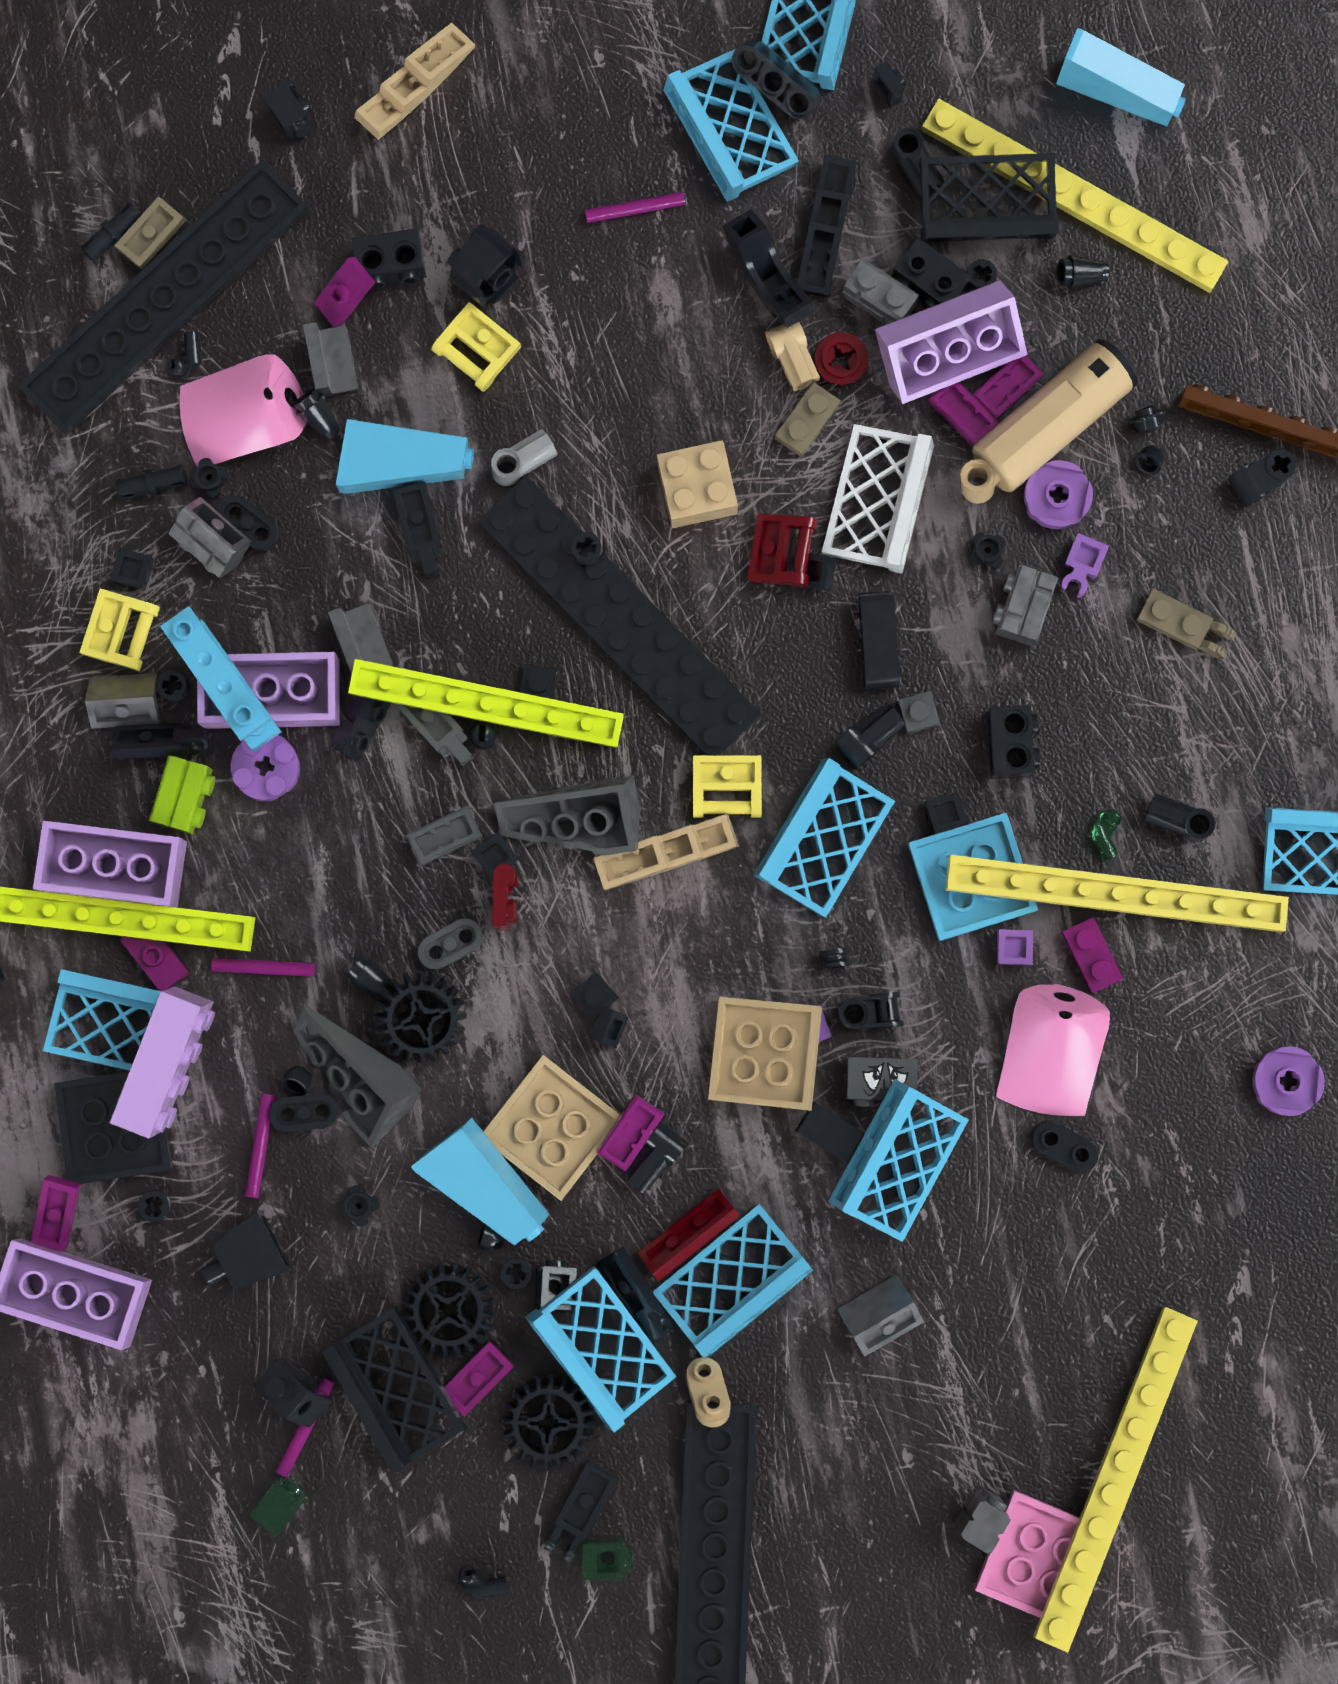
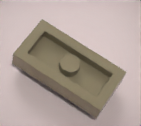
M158 196L114 246L139 269L143 270L186 221L181 214Z
M813 382L775 435V440L800 457H803L837 410L841 400Z

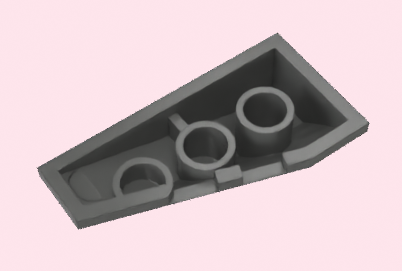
M634 775L599 780L496 801L494 803L501 836L536 843L547 842L562 845V848L572 850L578 848L592 851L593 854L611 855L638 850L640 804Z
M306 1007L302 1010L293 1032L313 1065L323 1069L330 1082L326 1087L331 1095L338 1094L347 1109L343 1115L349 1125L370 1147H373L411 1111L422 1089L400 1065L312 1008Z

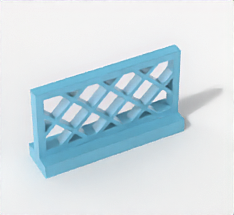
M772 0L762 42L773 51L780 48L787 58L785 61L810 82L820 83L822 89L834 90L856 0H831V4L820 12L817 11L811 0H797L788 7L785 6L782 0ZM807 3L814 16L798 25L791 13ZM828 15L827 21L825 22L823 18ZM787 16L794 29L778 38L774 32V26ZM819 21L824 29L823 36L810 43L803 31ZM799 34L806 47L791 56L783 44ZM818 47H820L819 53H817L815 50ZM812 53L816 59L814 72L800 70L795 62ZM771 71L770 76L781 77L777 72Z
M735 49L686 72L681 73L678 70L669 74L663 89L727 202L739 197L740 192L789 170L799 163L798 158L759 90L738 73L735 81L717 75L719 67L729 62L732 63V55ZM697 77L710 81L707 94L693 90L689 81ZM714 83L733 89L729 102L710 96ZM736 90L751 96L753 100L751 109L733 103ZM708 103L727 109L723 122L709 118L706 113ZM730 111L749 117L745 130L726 124ZM752 119L767 124L769 128L767 137L749 131ZM724 131L742 137L739 151L725 146L722 141ZM746 139L765 145L761 158L743 152ZM768 147L781 150L787 160L779 164L765 160ZM740 160L758 165L757 173L744 179L738 169Z
M822 759L753 876L763 882H767L823 918H826L895 801L840 767V764L832 759ZM839 776L850 782L854 797L836 801L833 786ZM858 788L867 794L859 795ZM829 795L831 803L823 804ZM874 797L883 803L877 816L865 819L860 799ZM855 801L859 820L842 824L837 805ZM832 806L836 826L819 830L816 821L818 811ZM873 821L870 828L867 830L866 823ZM812 824L813 832L806 833L809 826ZM860 824L863 834L860 845L847 848L843 828ZM837 830L842 849L824 854L820 834ZM815 836L819 855L801 859L798 845L802 838ZM856 850L850 860L849 852ZM794 853L796 861L789 862ZM843 853L846 864L845 870L840 875L830 877L826 857ZM820 859L824 879L807 883L802 863ZM797 865L802 884L788 887L778 881L785 867ZM839 879L833 888L831 881ZM826 882L829 897L823 907H820L811 901L808 887ZM803 888L804 896L794 890Z
M1265 807L1264 821H1267L1262 890L1338 895V879L1336 878L1338 876V868L1332 873L1320 860L1334 847L1338 850V837L1334 839L1330 834L1338 833V811ZM1275 829L1288 830L1297 840L1283 853L1274 844ZM1295 830L1307 832L1300 837ZM1314 832H1323L1331 843L1316 855L1305 843V840ZM1299 845H1302L1312 859L1297 871L1286 857ZM1273 850L1278 855V857L1274 861ZM1281 861L1294 873L1284 884L1271 883L1272 869ZM1315 863L1328 875L1318 886L1310 885L1302 876ZM1299 879L1303 885H1296L1292 883ZM1333 881L1337 887H1328L1327 885Z
M61 969L57 982L60 986L43 1051L130 1071L132 1064L125 1062L119 1050L135 1040L140 1046V1037L145 1034L147 1027L136 1033L127 1017L141 1009L147 1011L151 1018L161 991ZM67 993L80 996L87 1008L69 1017L64 1009ZM87 998L96 999L98 1001H96L93 1004H90ZM105 1002L113 1003L120 1015L103 1025L94 1009ZM120 1005L132 1008L124 1012ZM90 1012L99 1028L82 1038L73 1022ZM62 1015L66 1021L59 1024ZM123 1020L132 1036L115 1045L106 1030ZM69 1025L78 1041L66 1049L54 1047L57 1032ZM102 1033L111 1049L100 1056L92 1055L85 1043ZM81 1046L85 1053L73 1050ZM115 1054L119 1061L108 1059L107 1057Z
M894 1079L828 1202L841 1211L903 1242L969 1119ZM918 1099L925 1104L927 1117L912 1122L910 1111ZM933 1108L940 1112L934 1114ZM946 1117L956 1120L950 1132L939 1137L936 1121ZM929 1124L932 1140L917 1144L914 1129ZM907 1132L911 1147L895 1152L894 1141L897 1135ZM934 1147L936 1152L935 1160L932 1164L923 1167L919 1152ZM913 1155L916 1170L901 1175L897 1160ZM891 1163L894 1178L879 1183L877 1178L879 1168L882 1165ZM918 1177L920 1187L917 1193L906 1198L903 1182ZM896 1185L899 1201L884 1206L881 1191ZM874 1193L877 1209L867 1213L857 1210L863 1198ZM901 1208L903 1219L897 1230L889 1227L886 1213ZM879 1216V1217H880V1221H878V1220H876V1219H874V1218Z
M758 1204L656 1288L653 1293L690 1339L701 1356L708 1358L809 1275L813 1269L762 1206ZM758 1215L768 1225L766 1240L747 1238L748 1223ZM743 1228L742 1237H735L734 1235ZM772 1231L780 1241L771 1240ZM728 1240L741 1242L739 1262L720 1260L721 1246ZM746 1242L766 1244L764 1264L744 1262ZM770 1245L785 1246L793 1256L783 1266L768 1265ZM716 1251L715 1259H707L708 1256ZM701 1262L714 1264L712 1284L693 1282L694 1268ZM719 1264L739 1266L737 1286L717 1285ZM743 1267L763 1269L762 1283L756 1288L742 1287ZM768 1269L777 1270L767 1278ZM689 1273L688 1281H679ZM673 1285L688 1286L686 1306L671 1305L663 1294ZM693 1286L712 1288L710 1309L690 1307ZM717 1289L736 1291L735 1305L730 1310L715 1309ZM741 1291L750 1292L747 1296L740 1300ZM676 1310H685L684 1320ZM690 1311L709 1313L708 1328L698 1336L688 1326ZM714 1314H723L713 1323Z
M594 1266L541 1309H535L525 1317L573 1383L578 1384L580 1387L579 1391L582 1395H586L588 1403L591 1407H594L595 1412L605 1426L614 1433L625 1424L624 1419L676 1377ZM594 1278L600 1287L599 1301H581L583 1286ZM575 1294V1300L568 1299ZM606 1296L608 1297V1299L611 1301L612 1304H607V1303H605V1297H606ZM561 1304L574 1305L571 1325L557 1323L551 1312ZM580 1306L598 1307L595 1327L577 1325ZM604 1308L616 1309L620 1313L619 1330L601 1328ZM626 1323L632 1331H625ZM563 1329L570 1330L569 1337L566 1335ZM576 1330L594 1332L591 1352L578 1351L575 1347ZM600 1333L618 1335L615 1354L598 1353ZM624 1336H633L639 1339L641 1342L639 1357L621 1355ZM646 1350L652 1358H645ZM583 1356L591 1357L590 1365L586 1362ZM597 1358L614 1359L612 1379L598 1378L595 1374ZM621 1360L638 1362L635 1381L618 1380ZM644 1363L657 1364L664 1375L654 1383L642 1382ZM604 1384H611L610 1392L607 1390ZM617 1385L634 1387L633 1400L623 1408L615 1400ZM641 1388H647L642 1393H640Z

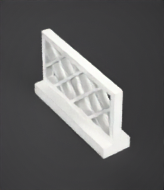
M854 424L822 549L823 555L885 567L891 572L903 573L934 448L932 436L918 434L917 437ZM859 436L874 437L879 447L862 456L857 448ZM880 439L889 440V441H887L886 443L883 444ZM898 442L909 444L908 456L895 463L887 449ZM883 452L892 466L875 476L866 462ZM856 453L859 459L853 463L854 456ZM863 465L871 479L854 488L849 481L850 472ZM905 465L904 472L902 474L899 468ZM895 471L901 479L900 488L887 495L879 481ZM875 484L884 498L867 508L858 494ZM848 485L851 491L845 495L846 488ZM855 496L863 511L846 521L841 513L842 504ZM897 497L896 504L894 507L891 500ZM887 503L893 511L892 520L879 527L870 513ZM867 516L876 530L858 540L850 526ZM840 517L843 523L837 527L838 520ZM847 528L855 543L844 550L832 548L834 536ZM889 529L888 536L886 539L883 532ZM879 535L885 544L882 558L868 555L862 545ZM859 548L862 554L853 551Z

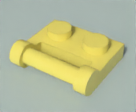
M468 302L434 342L431 350L438 356H445L475 381V386L484 392L521 348V343ZM456 337L489 363L484 371L451 345Z
M100 589L79 653L140 672L143 663L140 660L153 617L158 616L160 607L152 603ZM134 610L140 612V616L126 656L118 652L131 611Z
M761 755L693 756V818H703V814H751V818H761ZM703 791H751V801H703Z

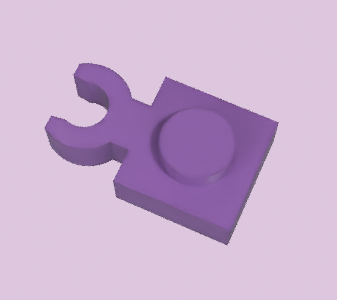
M1078 533L1063 566L1071 569L1072 572L1064 577L1060 584V590L1064 592L1069 582H1076L1079 585L1077 597L1081 598L1088 587L1086 576L1093 579L1097 577L1109 546Z

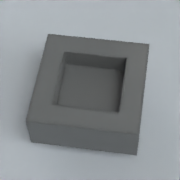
M931 691L897 701L902 720L906 724L904 726L906 734L940 725Z

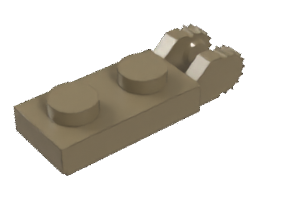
M1154 588L1151 590L1136 619L1138 622L1196 651L1200 649L1219 659H1224L1227 651L1218 644L1204 640L1207 632L1210 631L1223 639L1231 641L1234 640L1237 634L1230 627L1213 621L1214 618Z

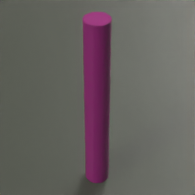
M682 191L585 210L587 223L682 206L685 205L684 194Z
M212 958L211 969L213 972L315 977L316 963Z
M261 1093L245 1197L259 1198L271 1124L269 1113L271 1106L274 1104L275 1095Z
M323 1376L318 1387L329 1396L335 1381ZM315 1422L311 1427L298 1425L275 1471L277 1474L288 1478Z

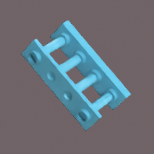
M189 606L160 626L240 741L245 740L254 752L282 732L202 619L199 620Z

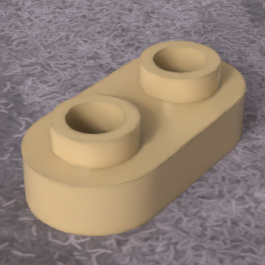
M697 1358L689 1364L686 1376L694 1411L700 1423L707 1427H718L728 1420L731 1406L719 1364L713 1359ZM707 1370L710 1372V1375L702 1377L698 1372ZM714 1401L719 1404V1407L711 1409L707 1404Z

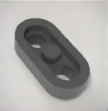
M467 918L459 919L423 939L418 948L419 960L429 969H443L476 951L483 942V931L474 920ZM465 930L471 931L473 935L472 940L468 943H464L460 939L461 933ZM440 947L442 949V956L439 959L431 958L430 951L432 948Z

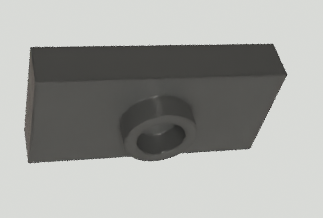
M468 806L406 835L421 867L483 838Z

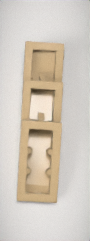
M450 23L405 58L404 67L380 85L379 93L356 110L355 119L379 140L423 102L475 48V44L453 23Z
M724 814L696 825H689L661 836L656 835L639 841L638 850L600 855L593 859L603 889L608 890L739 847L729 815Z

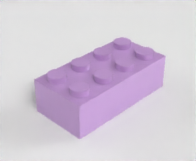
M1000 280L875 329L890 388L902 404L1028 355L1015 297Z
M335 652L227 654L278 727L340 726V659ZM197 680L198 724L206 729L231 728Z
M43 821L33 889L41 892L178 908L187 841L173 836Z
M176 986L161 991L111 1118V1124L146 1138H151L160 1132L162 1133L165 1127H171L177 1114V1109L173 1108L178 1095L182 1096L190 1080V1077L186 1075L190 1063H196L202 1050V1044L198 1043L202 1031H208L215 1016V1012L211 1011L213 1001Z
M22 1238L15 1239L10 1242L0 1272V1312L109 1347L124 1350L131 1346L152 1280L66 1252L34 1244Z

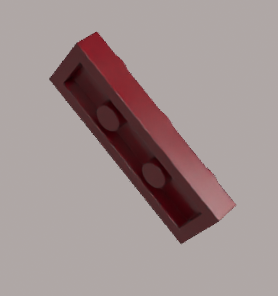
M718 1188L639 1251L638 1255L659 1281L740 1215Z

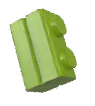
M168 756L149 821L156 825L193 835L195 828H201L205 818L206 810L201 807L205 795L210 796L215 785V776L211 775L213 770L206 765Z

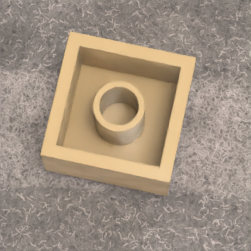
M723 440L657 454V466L672 529L737 515L738 503Z

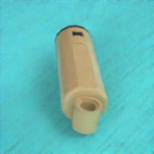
M1098 339L975 443L972 449L975 460L966 463L960 473L961 490L965 499L976 504L984 503L993 496L995 486H998L1003 491L1013 492L1134 389L1138 384L1137 376L1120 351L1104 339ZM977 477L986 480V482L980 486H975L969 483L973 478Z

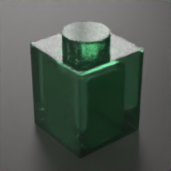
M279 1477L249 1516L274 1536L278 1537L307 1500V1497L302 1494L304 1491L303 1487L291 1478L284 1480Z

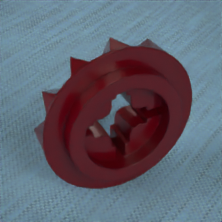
M837 332L828 335L820 342L815 352L814 361L818 374L826 379L827 383L838 384L842 387L845 384L855 383L865 373L868 365V352L864 343L855 335ZM834 348L842 356L852 354L847 360L848 371L841 364L832 365L836 359Z

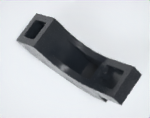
M751 209L722 226L739 266L773 318L778 317L786 328H789L816 311L812 300L793 280L781 262L766 225Z

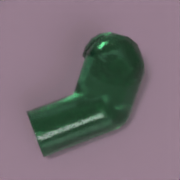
M1114 809L1102 811L1097 816L1091 830V837L1103 861L1119 854L1111 839L1117 825L1121 823V815Z

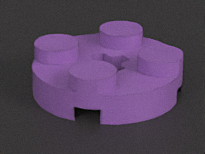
M1062 460L1051 461L1042 466L1029 477L1024 489V503L1028 516L1038 524L1050 529L1060 530L1075 526L1087 514L1093 500L1092 485L1090 481L1088 482L1083 471L1077 465ZM1056 487H1061L1062 493L1067 495V500L1055 503L1054 499L1049 496V492H1054Z
M279 735L254 752L246 741L242 740L233 753L231 773L234 783L244 794L258 801H273L294 788L300 775V761L295 749L285 738ZM264 758H270V764L274 765V770L267 771L266 776H261V771L257 768L258 762H263Z
M1280 1047L1263 1054L1255 1066L1252 1078L1253 1089L1258 1102L1269 1111L1282 1116H1296L1306 1112L1320 1100L1324 1091L1325 1080L1320 1065H1317L1315 1059L1307 1051L1297 1047ZM1286 1071L1291 1072L1293 1079H1297V1085L1291 1086L1289 1091L1284 1090V1085L1280 1084V1077H1284Z

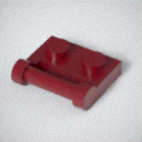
M757 514L747 579L752 583L807 587L809 575L806 572L813 531L817 529L818 519L809 516ZM792 529H799L793 572H785Z
M505 863L495 868L493 876L492 926L497 931H511V923H517L518 906L515 900H512V889L518 885L519 878L514 869Z

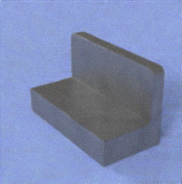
M316 322L303 325L315 390L318 393H323L324 397L358 391L359 387L346 326L319 330Z
M369 604L343 612L341 607L328 612L351 674L355 659L387 666L393 665Z
M157 674L90 678L85 704L91 729L159 724L160 713L156 699Z
M897 1275L838 1309L864 1357L924 1323L913 1299Z

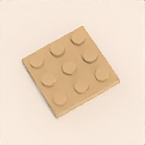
M719 997L708 1100L812 1111L822 1007Z
M542 1055L484 1130V1133L501 1155L562 1201L597 1156V1148L620 1114L546 1056Z

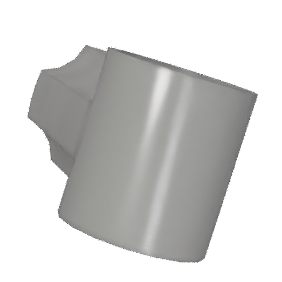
M541 429L510 448L498 450L491 460L494 480L504 487L517 484L522 476L558 455L553 442L547 433ZM503 462H511L516 466L515 470L508 474L500 472L498 467Z

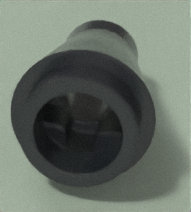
M1068 255L1067 258H1062L1058 262V283L1060 286H1066L1068 289L1107 281L1109 278V264L1107 261Z
M315 388L304 393L293 404L297 409L296 414L320 433L325 440L331 439L341 430L323 393H318Z
M363 954L346 975V977L352 980V985L381 998L385 1002L387 998L381 994V989L386 988L390 992L394 990L390 983L391 979L372 957L368 959Z

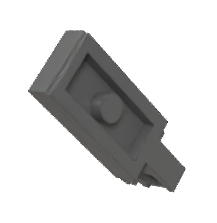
M394 703L438 754L441 753L446 758L452 753L463 767L474 758L462 744L468 737L450 714Z

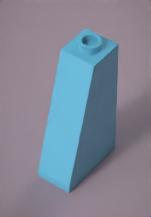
M1079 28L1075 32L1056 83L1166 127L1172 116L1179 117L1186 98L1181 97L1185 84Z
M347 419L336 486L340 493L348 494L409 486L421 482L434 483L464 479L466 469H472L474 449H469L470 445L466 437Z
M472 1117L424 1153L411 1166L418 1175L513 1245H516L524 1238L530 1242L544 1230L541 1224L549 1216V1213Z

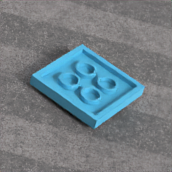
M1007 813L908 843L938 941L1038 911L1034 901L945 891L948 856L950 855L1023 864Z

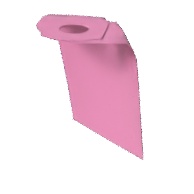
M276 355L258 356L180 386L182 429L197 467L199 466V461L203 458H209L213 464H218L289 442L301 434L306 422L296 414L297 409L292 408L287 403L284 392L286 388H290L295 393L297 399L304 393L295 375L282 359ZM267 387L272 392V399L267 400L264 396V390Z
M1059 984L1036 985L1022 990L1019 993L1014 1008L996 1097L1020 1108L1037 1113L1058 1116H1085L1109 1029L1110 1011L1108 1008L1089 994ZM1054 993H1067L1072 995L1075 1001L1066 1002L1059 1000L1054 996ZM1059 1012H1070L1072 1017L1063 1019L1060 1017Z

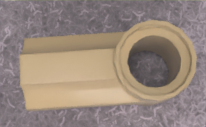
M800 322L795 323L789 328L782 324L765 332L770 350L775 359H779L793 391L803 390L810 387L813 382L819 381L820 376L808 352L807 339Z

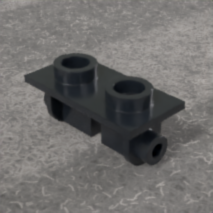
M357 696L348 711L349 715L356 718L354 724L344 719L332 738L334 743L331 747L341 753H345L358 762L361 755L368 749L370 740L379 724L384 721L391 703Z

